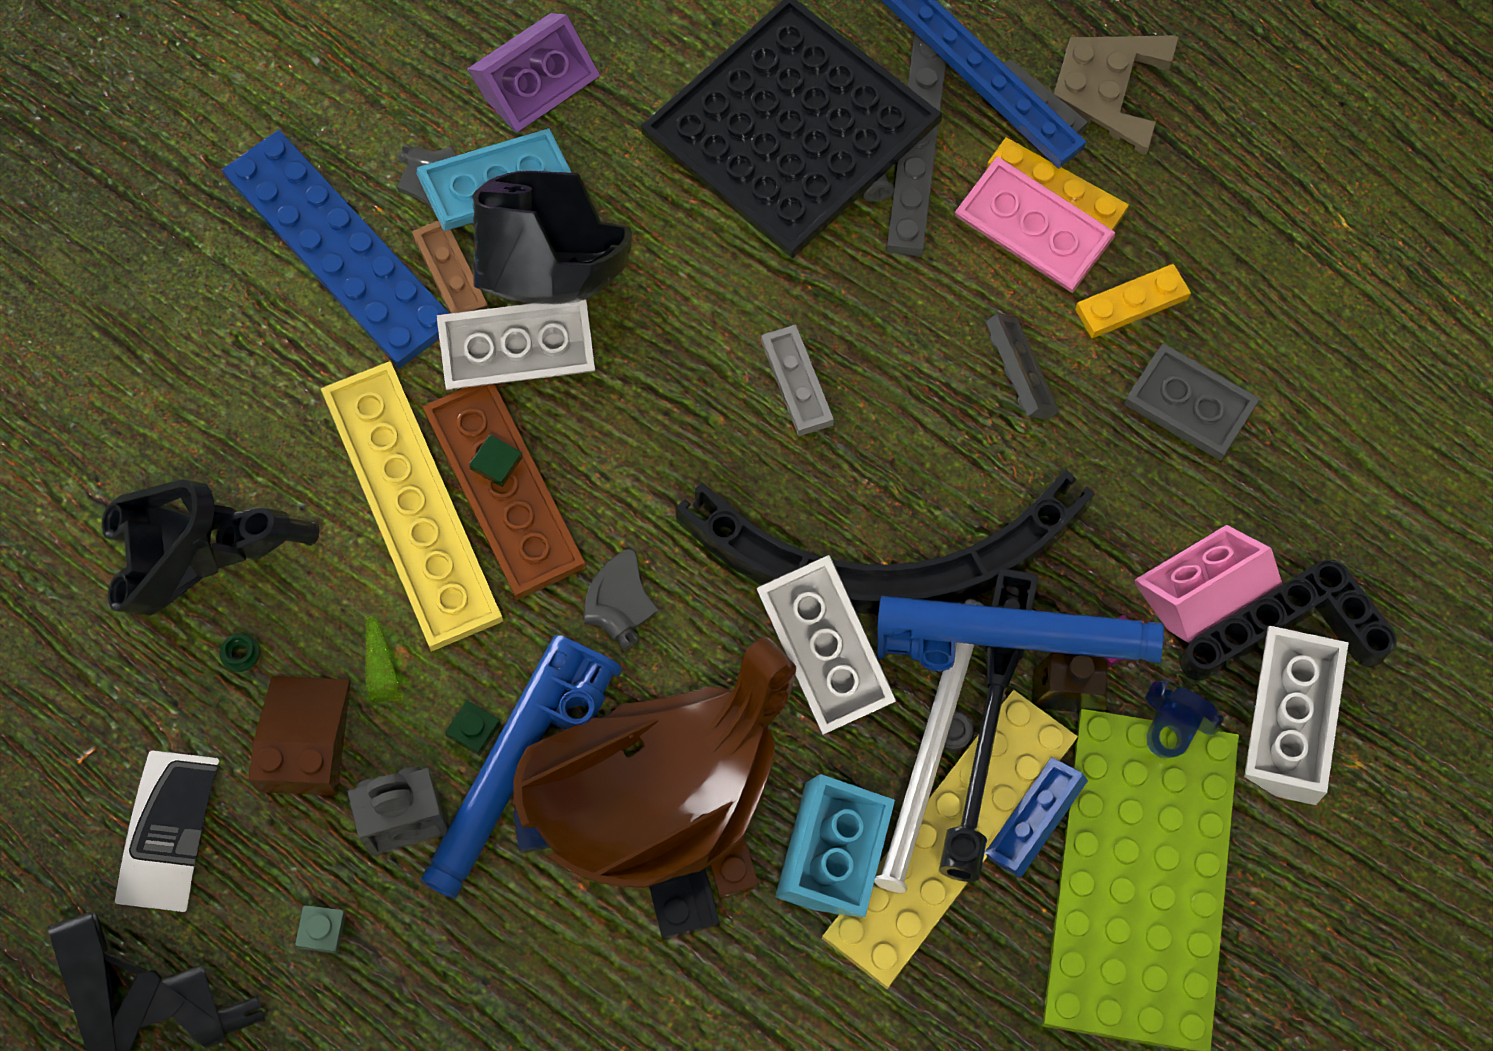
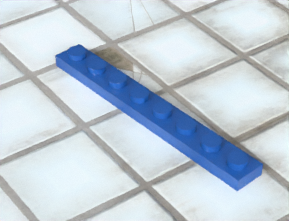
M881 0L1058 169L1084 149L1086 141L936 0Z

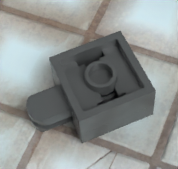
M409 767L399 771L397 774L364 780L357 784L356 789L347 791L358 837L371 856L444 836L448 830L439 789L428 768L421 770L420 767Z

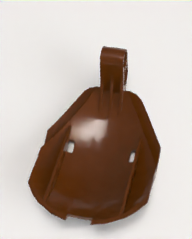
M764 637L754 642L745 652L733 691L724 687H708L665 698L623 703L604 718H592L590 722L584 725H575L528 746L518 762L513 779L514 807L521 826L536 828L544 841L554 851L546 857L567 871L600 884L646 888L674 877L700 872L738 845L751 823L767 783L775 754L774 739L767 727L784 708L790 698L796 674V665L770 638ZM640 741L643 748L632 757H626L623 751Z

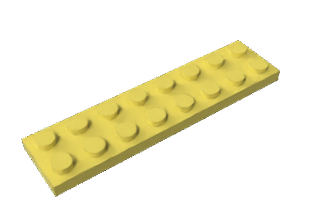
M391 361L321 388L431 652L503 622L502 615Z
M1015 690L1010 693L1001 705L977 824V830L987 838L985 852L1051 757L1061 761L1078 737ZM979 735L928 799L904 883L907 885L906 892L895 893L877 886L874 881L866 916L861 918L839 914L822 936L826 943L885 989L890 987L968 884V882L954 880L942 875L939 872V866L947 830L961 825ZM888 852L879 862L876 876L882 875ZM984 854L983 863L987 859L986 854Z

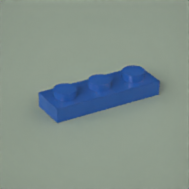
M1051 757L984 853L987 855V858L1021 878L1088 782L1084 773Z

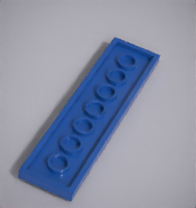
M279 129L221 169L229 183L398 369L439 340L437 315L450 313Z

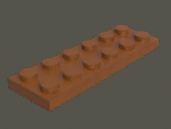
M495 384L462 388L422 406L425 416L516 601L586 569L585 561ZM489 435L522 452V460L503 487L470 470V462Z

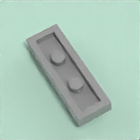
M796 324L761 335L762 346L798 437L833 426V416Z

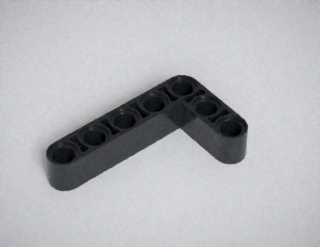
M1327 559L1195 637L1184 651L1180 660V667L1188 678L1202 681L1265 644L1269 626L1259 622L1257 614L1267 616L1274 627L1290 629L1318 611L1339 640L1348 642L1347 650L1354 660L1365 667L1378 666L1394 650L1397 640L1391 626L1346 567L1336 560ZM1319 577L1329 579L1334 588L1324 586ZM1288 596L1298 597L1303 607L1293 605L1289 601ZM1343 608H1349L1355 612L1357 619L1346 616ZM1232 633L1236 635L1241 645L1231 644L1226 639L1225 634ZM1366 639L1376 641L1381 651L1372 649ZM1200 652L1205 654L1210 664L1197 662L1193 653Z

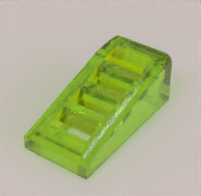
M367 616L366 692L373 703L402 701V693L383 630L376 616Z

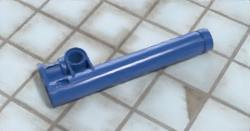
M881 596L878 615V658L884 659L886 654L910 656L911 660L920 661V664L929 670L945 671L954 665L957 643L1134 661L1144 659V662L1160 663L1164 623L1148 622L1146 624L1136 620Z
M559 635L553 636L432 857V864L426 868L420 879L422 883L447 897L456 899L463 886V880L467 879L514 792L513 779L518 762L526 748L542 740L550 723L566 730L575 725H584L590 722L592 718H597V713L606 698L604 692L613 676L619 677L623 670L619 664L568 638ZM575 706H584L588 709V713L581 719H573L568 716L569 711Z

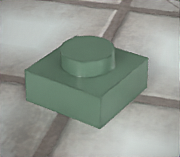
M303 905L295 946L303 950L338 954L346 918L345 911Z

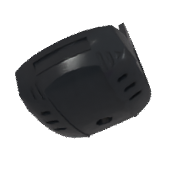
M547 171L510 172L488 180L472 196L473 226L475 231L473 285L482 291L513 301L532 304L555 305L576 303L588 299L607 287L623 271L629 261V252L632 244V231L630 227L600 221L579 173Z

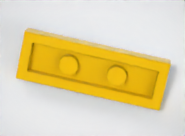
M1173 263L1079 301L1075 310L1093 339L1189 299L1191 292Z

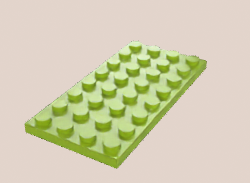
M1081 709L1078 719V737L1075 744L1073 768L1084 773L1088 782L1067 812L1042 1026L1181 1051H1211L1239 735Z

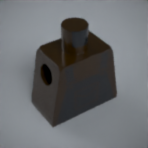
M1050 653L1033 670L1031 703L1040 709L1080 713L1081 709L1106 712L1108 659L1085 655Z

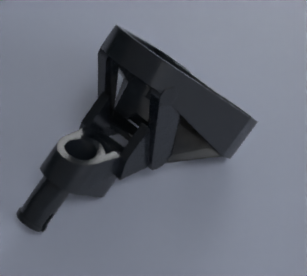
M186 479L120 495L106 507L102 518V532L105 538L125 542L127 567L118 572L110 582L108 589L109 606L117 612L154 615L202 578L218 573L219 568L245 561L246 558L260 559L285 541L312 546L319 538V525L314 521L289 518L286 512L259 507L237 512L232 507L215 505L212 491L207 484ZM181 498L190 514L164 504ZM218 529L216 543H210L212 531Z
M90 911L48 926L59 969L87 1051H130L140 1028L173 1017L204 1048L225 1042L226 1034L259 1022H265L262 1010L244 1015L245 1012L261 1007L258 995L217 1011L203 965L162 979L157 971L147 970L109 951L96 911ZM110 963L137 974L117 1014L115 1013Z

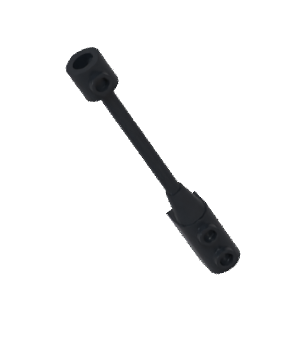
M1000 568L992 607L1033 610L1038 575ZM1009 585H1019L1026 589H1017ZM985 646L988 693L961 825L950 828L946 832L939 872L942 875L954 880L975 882L980 878L987 838L977 830V824L1003 695L1009 686L1019 660L1024 656L1025 650Z

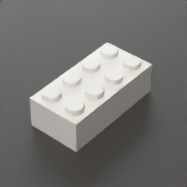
M831 556L823 557L756 588L786 655L796 665L795 675L822 734L896 702L894 693Z

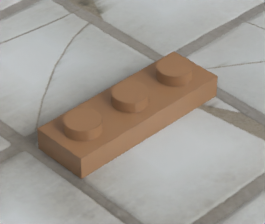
M435 221L413 230V239L449 313L489 309L481 290L473 285L472 271L451 229L443 231L439 221Z

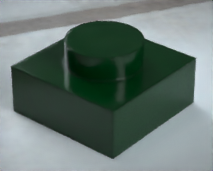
M467 700L445 734L449 739L480 756L500 727L501 721Z

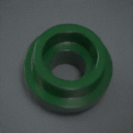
M234 634L223 642L219 655L223 665L230 671L245 672L257 663L260 649L253 637L247 634ZM238 650H247V654L244 658H234V655Z

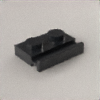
M706 868L700 872L674 877L649 886L662 941L699 932L702 929L720 926Z

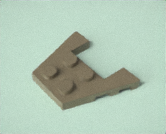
M1174 35L1070 37L1054 95L1087 120L1089 124L1092 121L1109 130V136L1118 141L1122 138L1134 145L1135 151L1147 155L1156 122L1121 113V106L1134 61L1169 70L1179 37Z

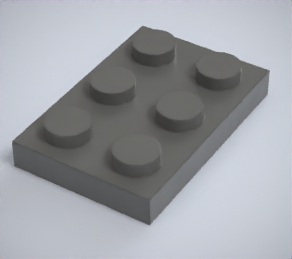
M1162 343L1127 396L1124 405L1222 461L1260 398Z

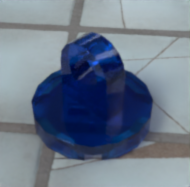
M1156 681L1152 683L1145 696L1147 702L1158 711L1147 733V744L1156 756L1168 759L1183 754L1189 747L1197 730L1206 735H1215L1218 732L1224 719L1222 715L1217 714L1218 710L1212 703L1184 687L1180 688L1177 686L1175 691L1166 689L1168 685L1166 681ZM1164 727L1172 729L1177 735V743L1173 749L1165 748L1160 742L1159 735Z

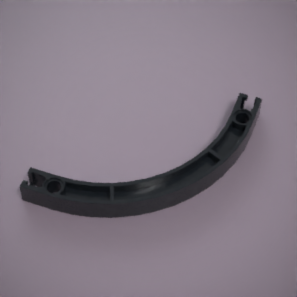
M1065 469L1045 492L1017 519L994 535L971 547L938 558L892 565L859 564L832 560L856 613L879 614L881 596L958 603L996 587L1000 568L1021 572L1036 562L1086 512L1095 493L1086 487L1082 491L1081 496H1078L1074 501V504L1066 508L1057 500V497L1061 493L1065 495L1070 485L1072 486L1075 483L1076 478ZM704 483L695 488V502L693 506L697 510L702 506L706 508L711 514L707 521H703L688 510L691 503L686 499L676 507V521L681 527L735 571L761 586L823 558V556L808 553L786 544L762 531L736 512ZM1048 516L1056 524L1051 526L1045 525L1039 520V517ZM725 527L731 529L733 534L729 537H720L715 534V531Z

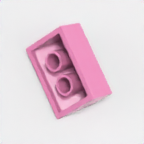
M1228 525L1134 580L1136 587L1162 623H1164L1167 630L1188 643L1283 585L1272 548Z

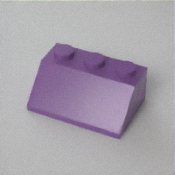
M557 13L548 14L468 68L484 99L514 132L520 131L600 76L568 16Z

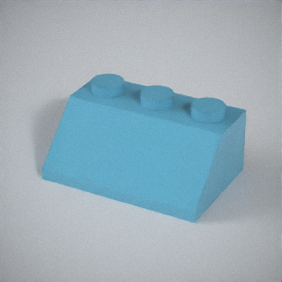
M822 774L806 782L775 898L811 910L864 918L895 800Z

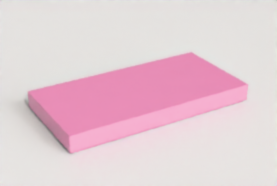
M998 156L955 211V216L1072 294L1115 237L1113 230Z

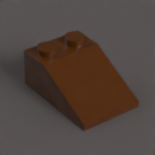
M271 677L253 741L248 778L258 792L338 796L351 685L350 679Z

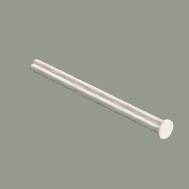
M971 599L964 603L984 606L982 603ZM957 643L953 667L942 672L882 875H878L875 878V884L887 891L905 893L907 890L904 880L971 658L973 644Z

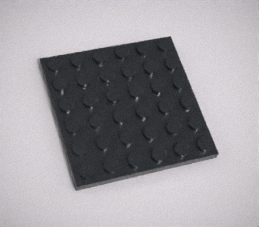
M782 0L641 125V131L645 137L793 259L870 188L874 182L942 121V113L797 0Z

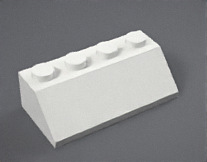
M586 299L576 303L555 305L524 304L437 315L446 390L595 371Z
M1269 626L1267 629L1244 777L1276 797L1317 805L1327 793L1348 642Z

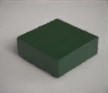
M489 435L469 466L470 470L503 487L523 456L519 450Z

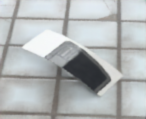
M161 751L149 752L128 829L115 897L116 904L180 912L187 910L201 830L219 763L218 758Z

